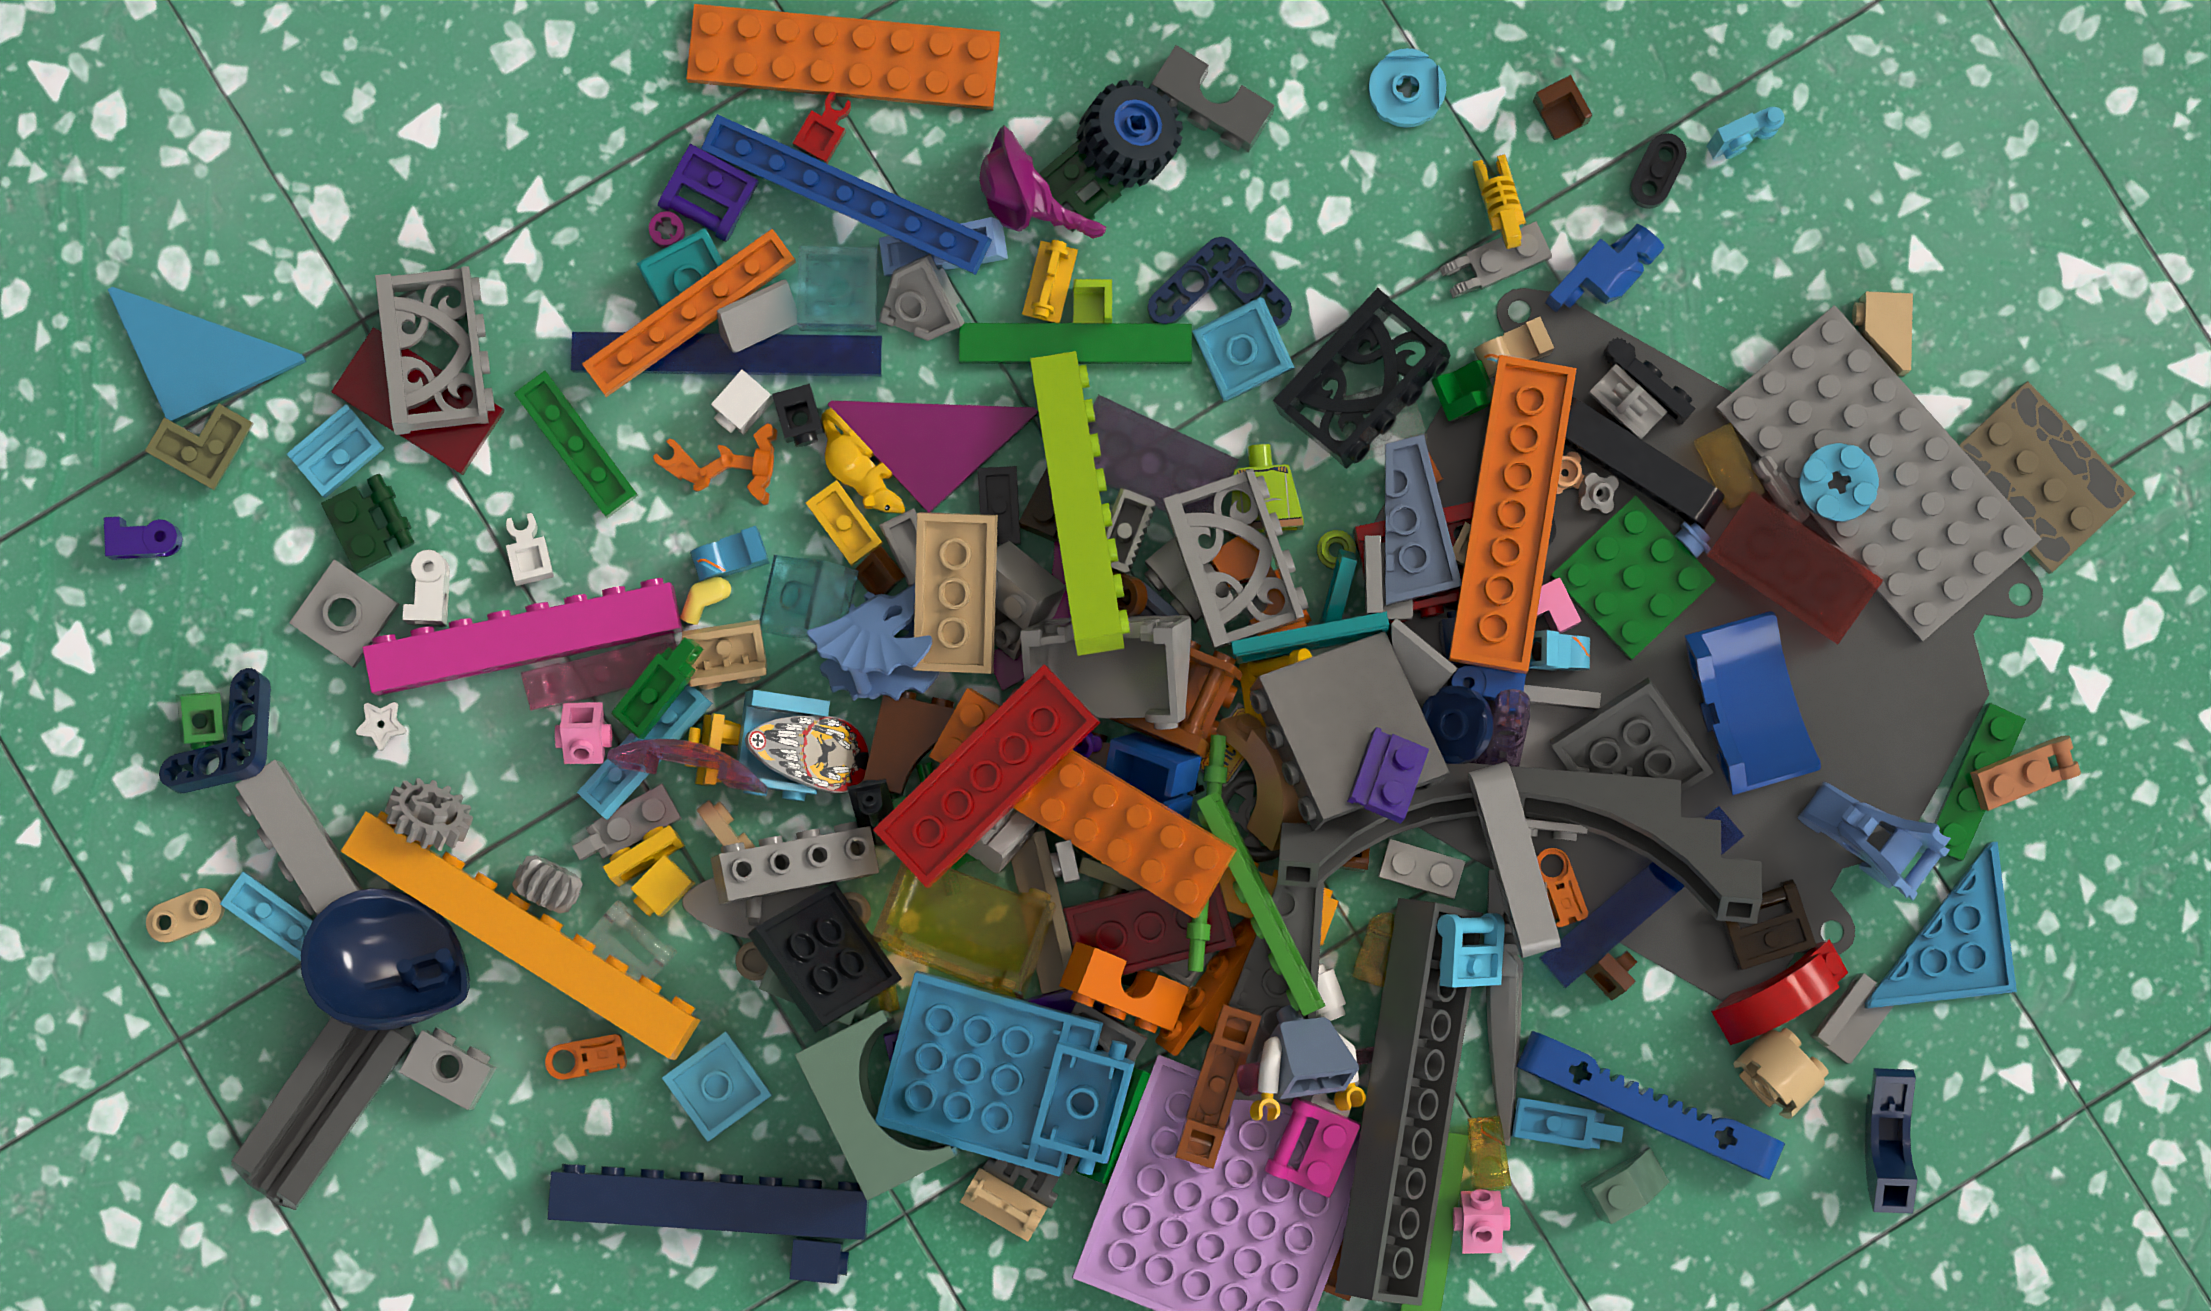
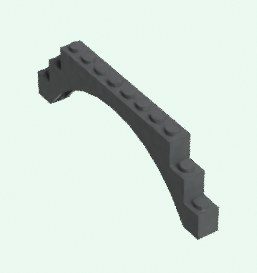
M1475 763L1446 764L1450 773L1439 785L1425 789L1424 786L1415 788L1406 817L1401 824L1364 808L1326 821L1316 831H1313L1311 825L1306 823L1282 822L1277 885L1317 888L1353 856L1390 836L1433 822L1479 816L1471 791L1468 773L1492 765ZM1510 766L1526 818L1581 825L1587 828L1589 832L1605 836L1647 857L1680 881L1716 920L1757 924L1762 902V862L1743 858H1721V820L1681 817V780L1663 777L1650 778L1627 776L1624 774L1613 775L1588 773L1585 771Z

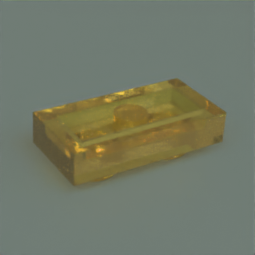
M1731 423L1694 441L1716 488L1725 495L1723 502L1728 511L1765 493L1758 477L1752 470L1751 463Z

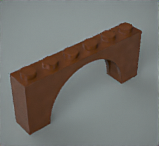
M904 691L897 701L890 696L883 695L864 781L886 779L889 792L903 796L906 784L913 770L921 759L934 748L953 714L955 702L932 697L931 703L917 701V694L910 691ZM1092 732L1093 735L1101 737L1103 745L1098 752H1092L1087 759L1105 769L1110 743H1106L1108 736Z

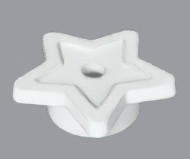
M393 702L383 708L365 703L364 712L366 720L357 728L356 734L358 736L372 737L379 751H383L389 739L394 736L404 735L407 732L406 728L397 719L398 703ZM379 721L384 722L383 728L378 727L377 724Z

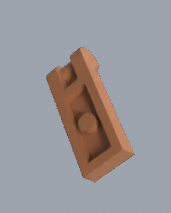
M2060 736L1971 772L1970 775L1981 810H1992L2059 781L2079 776L2081 774L2077 761H2073L2070 751L2073 749L2071 737ZM2055 755L2058 765L2050 768L2048 757Z

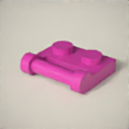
M1294 1097L1290 1107L1293 1110L1273 1159H1268L1264 1170L1273 1176L1286 1179L1330 1198L1361 1123L1303 1098ZM1312 1117L1318 1120L1300 1165L1296 1169L1289 1166L1288 1162L1307 1118Z

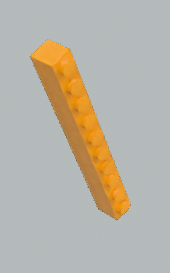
M365 811L341 849L342 853L668 1059L676 1060L701 1021L692 1015L695 1010L694 1006L677 996L672 1001L659 994L662 986L644 975L638 981L626 973L630 966L610 954L606 960L595 954L593 951L596 945L576 933L572 939L560 932L564 926L562 923L543 913L541 918L527 911L531 906L530 903L512 892L506 898L495 891L498 886L497 882L480 872L475 877L462 870L466 863L446 851L441 857L430 850L432 845H428L426 849L421 848L420 841L406 842L408 835L405 833L395 834L394 830L397 824L387 823L386 820L389 814L380 811L378 816Z

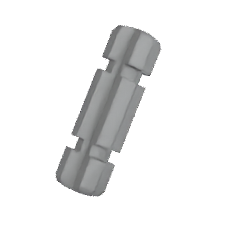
M1762 456L1751 465L1758 479L1764 480L1762 484L1778 508L1785 510L1783 515L1791 525H1798L1809 517L1808 509L1803 502L1797 501L1799 496L1783 473L1777 472L1778 466L1771 456Z

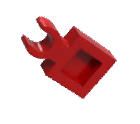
M831 92L826 97L825 111L822 116L811 110L792 143L793 147L826 164L830 161L846 133L845 128L837 124L841 119L847 117L851 111V102L847 100L845 107L841 110H834L831 107L832 102L836 98L835 92Z

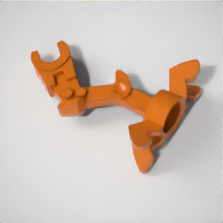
M769 423L758 429L753 435L759 447L756 448L754 457L735 455L726 446L718 445L721 457L699 468L681 445L669 438L666 442L674 449L673 457L670 460H663L662 457L655 454L653 458L659 466L678 479H685L693 483V490L696 492L708 487L710 480L726 469L750 470L754 479L747 485L748 490L763 505H768L770 494L765 490L770 484L775 450L771 442L777 440L778 431Z

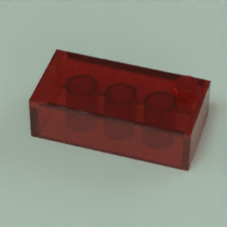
M1754 489L1750 492L1707 555L1837 645L1884 580L1883 576Z

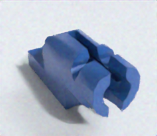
M1636 224L1627 234L1611 245L1613 248L1600 238L1554 289L1545 303L1556 313L1564 304L1570 309L1585 292L1580 287L1581 285L1604 304L1621 298L1642 275L1644 271L1643 264H1651L1662 252L1664 244L1650 230L1640 224Z

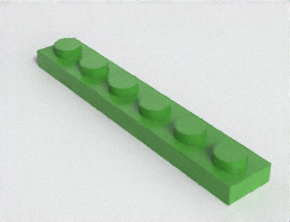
M1220 793L1209 794L1197 801L1201 809L1197 811V815L1203 828L1208 832L1212 831L1213 835L1237 849L1228 865L1236 880L1233 882L1234 891L1243 904L1247 902L1254 916L1250 918L1251 925L1260 939L1265 938L1271 950V953L1268 954L1269 961L1278 975L1283 974L1289 986V989L1286 990L1289 1002L1296 1011L1301 1010L1303 1016L1325 1007L1326 1005Z

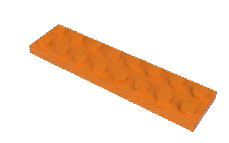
M694 4L686 79L688 83L829 95L831 92H835L836 96L993 110L1001 34L998 31Z
M1499 355L1497 359L1448 661L1527 674L1577 368Z
M967 688L929 757L941 764L1000 705L972 688ZM1074 750L1065 756L1013 807L1066 841L1071 840L1072 844L1194 919L1200 916L1237 851L1230 844Z

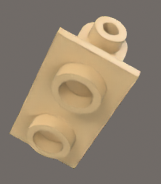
M981 1168L977 1171L960 1203L1027 1242L1048 1208Z

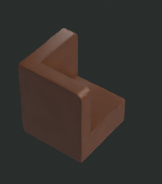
M1571 75L1536 92L1533 103L1554 140L1587 125L1592 117V113Z

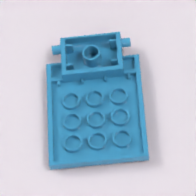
M916 971L875 1122L882 1127L953 1147L956 1146V1148L1058 1177L1063 1174L1067 1156L1071 1154L1080 1157L1077 1171L1092 1175L1096 1162L1108 1163L1135 1062L1124 1058L1127 1044L1120 1041L1112 1040L1109 1053L1097 1050L1103 1022Z

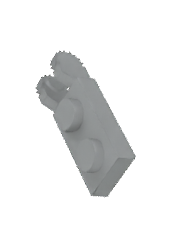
M1537 221L1520 228L1522 239L1521 246L1506 249L1503 238L1500 237L1468 251L1465 256L1459 257L1440 267L1439 269L1443 277L1451 276L1468 266L1471 267L1475 278L1454 285L1449 290L1452 297L1462 296L1478 288L1481 290L1551 259L1552 253Z

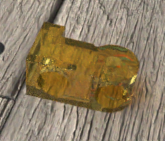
M1384 912L1370 920L1350 977L1384 988L1386 971L1384 970L1391 946L1394 914Z
M1500 1116L1467 1118L1473 1191L1479 1189L1488 1191L1509 1189L1512 1185Z

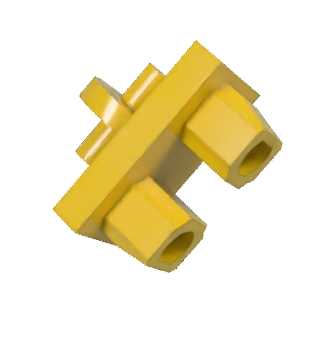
M715 713L704 715L702 734L700 728L690 727L688 742H676V750L686 751L685 766L696 767L697 765L695 780L697 785L710 786L716 785V783L734 781L736 761L719 758L721 744L738 746L741 725L724 720L725 715Z

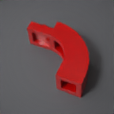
M1830 939L1817 943V946L1810 949L1797 962L1776 976L1753 987L1732 993L1711 1011L1730 1045L1749 1040L1781 1026L1811 1009L1839 988L1838 982L1848 974V971Z

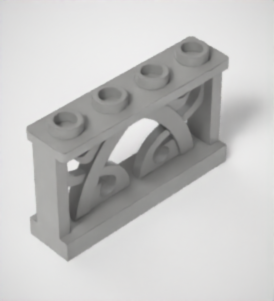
M469 266L459 269L391 276V274L375 275L391 419L395 435L408 434L415 430L489 423L487 412L495 411L492 387L484 388L483 374H490L488 351H480L479 338L486 337L483 314L475 313L474 301L481 300L479 277L471 278ZM443 287H453L461 294V303L456 308L447 306L449 295L440 300L438 309L431 306V302L435 293ZM426 289L423 302L395 297L396 292ZM466 314L468 320L469 335L456 322L462 319ZM415 316L421 318L415 333L406 334L403 332L402 325L405 322H412L415 326ZM429 322L443 330L459 346L451 362L436 378L432 370L424 362L413 357H402L401 350L411 348L420 342L427 332ZM471 355L474 377L462 372L469 362ZM413 370H419L425 375L429 383L423 386L421 377L418 382L411 383L408 381V374ZM465 385L472 390L473 399L471 403L462 409L451 407L444 401L441 395L448 388V392L452 397L462 400L457 394L459 387ZM434 398L441 410L412 415L408 413V410L419 407Z
M1253 468L1222 480L1163 498V505L1214 651L1229 646L1231 641L1254 637L1304 619L1303 610L1309 608L1302 587L1295 588L1290 573L1295 572L1296 569L1289 549L1282 551L1277 536L1283 535L1276 512L1268 513L1264 499L1270 498L1265 479L1263 475L1256 477ZM1239 490L1248 495L1251 508L1247 513L1239 512L1236 508L1237 501H1235L1230 508V517L1222 515L1221 504L1229 492ZM1215 495L1214 514L1185 513L1184 505ZM1257 516H1259L1265 536L1249 526L1255 521ZM1209 528H1214L1216 530V539L1213 547L1209 549L1202 548L1198 543V538L1201 535L1211 537ZM1223 531L1239 536L1260 551L1255 570L1245 588L1242 587L1238 580L1226 573L1205 572L1203 565L1212 561L1221 550L1224 539ZM1272 556L1280 579L1276 577L1266 578ZM1223 582L1229 584L1237 592L1238 596L1233 599L1229 591L1227 597L1219 598L1215 592L1217 585ZM1271 589H1278L1285 598V604L1278 614L1267 615L1255 607L1252 602L1254 597L1257 595L1263 603L1274 604L1268 599L1267 593ZM1245 608L1259 621L1229 633L1226 632L1224 627L1226 623L1234 619Z

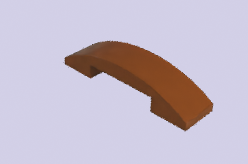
M1223 1004L1191 1097L1175 1154L1176 1158L1214 1169L1248 1054L1250 1055L1260 1024V1015Z

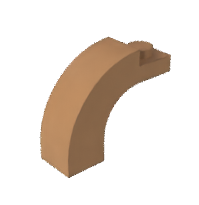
M1249 713L1221 719L1216 732L1219 735L1226 736V741L1246 759L1256 780V805L1246 828L1271 851L1279 850L1282 822L1306 824L1308 822L1302 818L1299 812L1297 793L1293 785H1289L1283 776V762L1277 749H1272L1268 743L1266 726L1263 727L1261 722Z

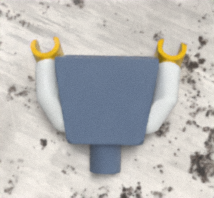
M1292 1005L1281 1008L1276 1014L1280 1024L1277 1025L1270 1038L1264 1043L1257 1090L1262 1092L1261 1099L1256 1100L1250 1106L1251 1118L1255 1121L1261 1120L1264 1105L1268 1110L1267 1121H1273L1280 1115V1105L1273 1099L1274 1093L1278 1094L1279 1099L1336 1092L1334 1103L1340 1111L1350 1110L1351 1106H1362L1366 1100V1095L1361 1088L1355 1085V1082L1359 1081V1065L1354 1045L1336 1031L1329 1019L1325 1017L1303 1019L1300 1010L1296 1011Z

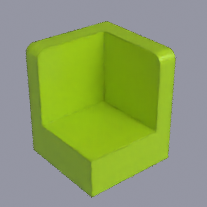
M1074 279L1073 323H1112V279Z

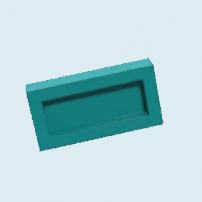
M1342 549L1338 551L1320 624L1342 620L1357 564L1354 552Z

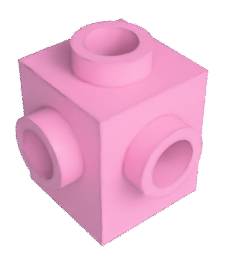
M563 703L561 723L555 726L556 748H562L564 764L586 765L604 763L605 748L612 747L613 735L612 725L605 724L603 703Z
M1485 1189L1461 1191L1460 1207H1453V1230L1460 1232L1462 1254L1502 1253L1503 1231H1510V1208L1502 1206L1500 1191H1488Z

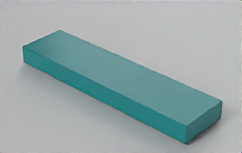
M1387 611L1383 613L1231 641L1233 657L1236 660L1235 663L1242 664L1289 655L1296 649L1306 648L1310 651L1356 642L1384 631L1388 635L1389 620Z

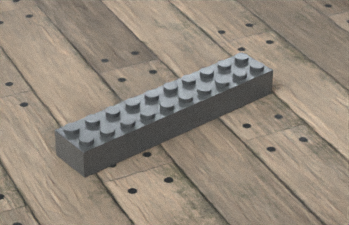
M1398 898L1397 909L1394 915L1391 946L1387 958L1388 965L1384 990L1381 995L1382 1003L1378 1028L1375 1033L1372 1065L1369 1071V1084L1365 1108L1362 1114L1361 1134L1356 1152V1165L1350 1190L1348 1215L1343 1232L1344 1240L1340 1264L1337 1270L1335 1293L1373 1301L1422 1305L1472 987L1440 986L1439 964L1442 954L1443 937L1437 930V923L1439 918L1446 914H1455L1460 918L1482 917L1483 913L1436 902ZM1480 933L1463 934L1462 945H1479Z

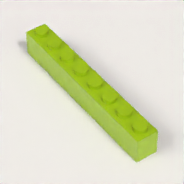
M1076 351L1030 358L1077 656L1124 649L1123 634L1130 633L1127 609L1118 610L1117 598L1124 597L1121 574L1113 575L1111 567L1112 562H1118L1115 538L1107 539L1105 527L1113 526L1109 503L1101 504L1099 492L1107 491L1103 468L1095 469L1094 457L1101 456L1098 433H1089L1088 423L1095 422L1092 399L1084 400L1082 390L1083 388L1090 387L1086 364L1078 365Z

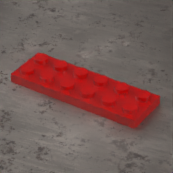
M1043 664L885 817L873 831L926 888H930L1101 722L1047 665Z

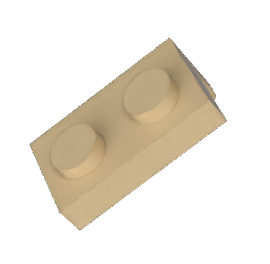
M760 620L682 631V640L684 637L693 639L704 649L695 663L691 665L696 671L690 677V687L698 686L699 689L707 690L717 688L722 685V682L737 680L740 684L756 682L760 680V676L767 674V659Z

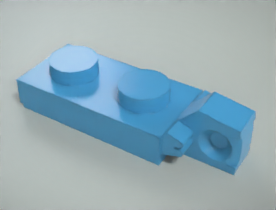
M1517 1097L1511 1137L1584 1149H1600L1601 1139L1622 1143L1624 1127L1603 1124L1605 1114L1597 1113L1596 1110Z

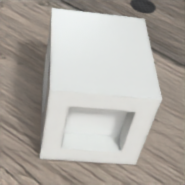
M741 370L711 405L717 412L714 419L730 433L736 428L744 435L773 403L774 399L767 390L745 371Z

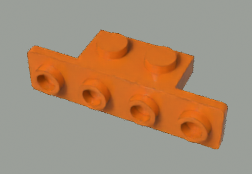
M1244 917L1232 929L1236 947L1220 950L1218 954L1213 956L1207 965L1206 971L1196 985L1188 990L1173 1032L1161 1028L1155 1042L1173 1056H1177L1199 1026L1212 1035L1223 1004L1228 1005L1256 935L1250 919Z

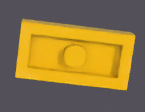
M837 480L805 502L851 567L869 555L873 550L883 545L880 538Z
M670 825L665 828L659 826L650 830L643 836L644 841L632 849L625 847L615 852L609 858L610 863L603 866L610 880L620 887L652 867L663 855L669 856L685 846L678 833Z

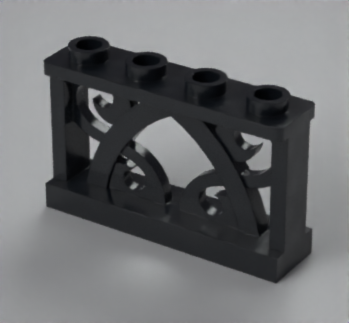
M1377 287L1273 399V403L1282 417L1288 422L1293 423L1347 469L1353 462L1358 463L1367 455L1370 450V444L1379 434L1384 435L1393 427L1397 419L1396 416L1406 405L1411 406L1419 399L1424 385L1432 377L1437 378L1445 371L1451 355L1446 343L1438 339L1390 300L1388 295ZM1390 317L1407 332L1391 339L1384 322ZM1365 342L1371 344L1370 351L1380 345L1378 350L1370 354L1362 355L1358 352ZM1408 342H1417L1425 347L1426 353L1416 365L1410 366L1406 361L1409 356L1416 353L1412 350H1402L1396 354L1395 349ZM1383 358L1384 383L1382 393L1363 399L1343 400L1346 395L1347 381L1342 367L1347 361L1366 365ZM1399 374H1400L1401 376H1404V378H1403L1400 382H1399ZM1330 380L1338 382V389L1334 398H1330L1333 394V389H1323ZM1305 407L1324 413L1320 428L1300 413ZM1365 414H1370L1366 419L1363 416ZM1334 415H1340L1338 425L1342 433L1344 426L1348 423L1356 425V430L1344 441L1335 440L1330 436L1329 425Z

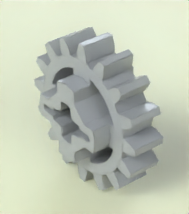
M416 778L414 785L405 780L400 788L395 786L385 808V812L389 814L386 820L387 823L397 824L394 830L395 834L405 833L408 835L406 842L412 843L417 840L420 841L421 848L426 849L428 845H434L438 851H442L444 843L451 848H455L458 841L463 842L473 816L469 815L471 806L461 804L463 800L461 794L454 796L450 794V786L441 789L437 787L435 780H432L430 784H424L420 778Z

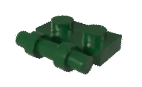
M1077 140L1039 174L1048 183L1052 197L1060 205L1064 206L1067 203L1073 212L1087 219L1094 220V214L1109 201L1114 203L1122 196L1120 192L1124 189L1123 182L1120 181L1116 186L1108 183L1109 178L1106 176L1100 179L1094 175L1097 170L1093 166L1088 168L1083 162L1087 156L1086 154H1079L1077 146L1081 140ZM1093 181L1099 187V190L1083 202L1077 194Z
M376 474L367 479L372 494L366 498H363L359 488L354 486L321 503L357 574L392 557L386 544L387 541L395 538L401 550L415 543L409 532L411 525L407 517L401 516L393 500L396 498V495L391 486H386L381 474ZM380 507L388 523L381 529L378 528L370 512Z

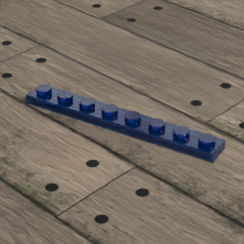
M572 332L571 371L573 373H588L582 363L626 332ZM696 333L642 373L737 375L743 370L748 375L882 376L883 338L882 336L775 334L739 352L733 353L720 334Z

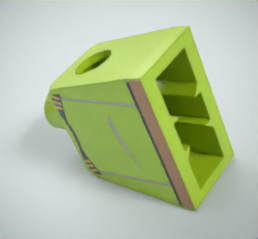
M1270 444L1248 446L1249 467L1234 469L1233 475L1252 468L1256 477L1263 475L1270 498L1264 499L1268 513L1276 512L1282 532L1303 530L1304 519L1290 466L1288 464L1272 465ZM1239 490L1232 491L1231 506L1237 501V510L1241 513H1247L1251 508L1248 495ZM1257 516L1255 521L1249 526L1260 533H1264L1259 516Z

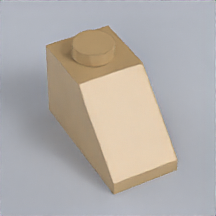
M1865 292L1859 298V302L1854 303L1853 325L1859 326L1858 332L1895 374L1904 377L1911 371L1913 293Z

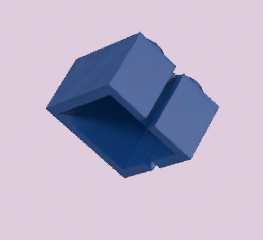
M1137 732L1111 739L1105 769L1189 820L1193 797L1187 795V792L1195 790L1202 756Z

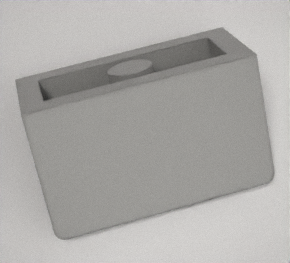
M1381 535L1365 536V615L1387 611L1389 621H1394L1396 618L1400 621L1411 620L1413 618V600L1385 606V543H1381Z
M1865 973L1857 974L1811 1035L1813 1039L1845 1063L1853 1062L1893 1008V1006L1865 1008V1001L1875 990L1877 983Z

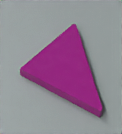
M832 400L827 404L872 450V454L886 465L897 481L926 512H933L972 476L978 468L985 464L1039 414L1034 407Z

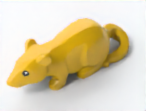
M831 407L826 409L821 415V420L827 437L824 453L825 464L830 474L841 483L854 488L863 497L862 503L864 508H873L884 513L903 514L905 507L902 499L886 488L883 478L890 479L893 476L892 472L883 462H879L875 466L870 460L874 456L872 450ZM834 424L843 431V434L835 428Z

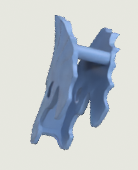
M915 583L895 596L885 594L874 595L867 592L863 595L865 602L857 608L854 604H851L847 607L849 613L842 618L807 631L810 641L817 646L819 656L821 658H828L821 664L820 671L822 676L829 680L831 691L846 690L851 695L853 701L857 698L876 699L881 695L890 696L897 701L901 694L909 689L921 694L924 693L938 678V671L913 670L929 652L933 641L930 635L914 638ZM900 630L909 631L908 635L899 638L894 637Z
M1824 781L1797 817L1810 829L1817 833L1822 832L1846 850L1864 860L1865 862H1862L1859 868L1887 888L1896 887L1906 899L1909 897L1912 901L1918 894L1916 890L1937 861L1945 857L1950 851L1945 846L1951 838L1940 833L1939 825L1907 820L1891 815L1867 803L1859 802ZM1877 825L1886 829L1891 834L1880 851L1866 841ZM1917 852L1923 854L1904 879L1901 874Z

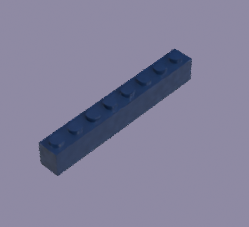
M562 1164V1171L551 1172L547 1220L865 1240L867 1238L869 1200H866L858 1182L838 1181V1188L836 1189L822 1188V1180L798 1179V1186L782 1185L783 1178L759 1176L758 1184L743 1183V1175L720 1174L719 1181L704 1180L703 1172L680 1171V1178H664L665 1170L641 1169L640 1176L625 1175L624 1167L601 1166V1173H586V1165Z

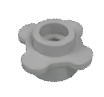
M1594 472L1587 473L1579 486L1580 507L1587 511L1596 508L1602 513L1611 512L1614 508V490L1619 486L1618 479L1612 475L1599 477ZM1600 489L1601 495L1597 496L1596 493Z

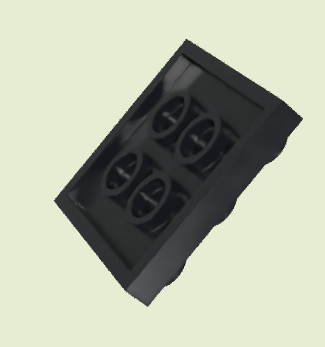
M835 882L756 926L748 933L754 945L815 1033L902 980L897 970Z

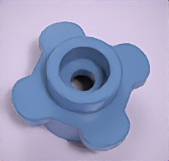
M1683 522L1680 525L1682 529L1675 537L1695 558L1703 551L1708 553L1711 550L1707 545L1711 538L1698 524L1694 522L1689 526L1686 522Z

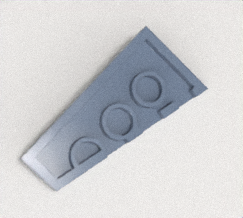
M1424 434L1385 444V606L1461 587V578Z

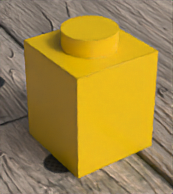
M663 855L631 887V890L637 895L633 902L649 917L654 912L658 916L663 917L696 883L668 856Z

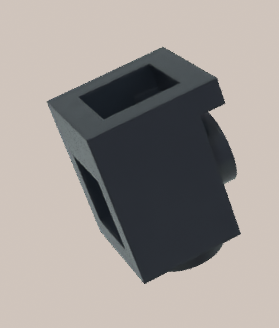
M810 383L772 394L786 442L794 441L796 447L807 446L817 442V435L824 433ZM798 413H804L808 417L807 422L802 426H797L793 422L795 415Z

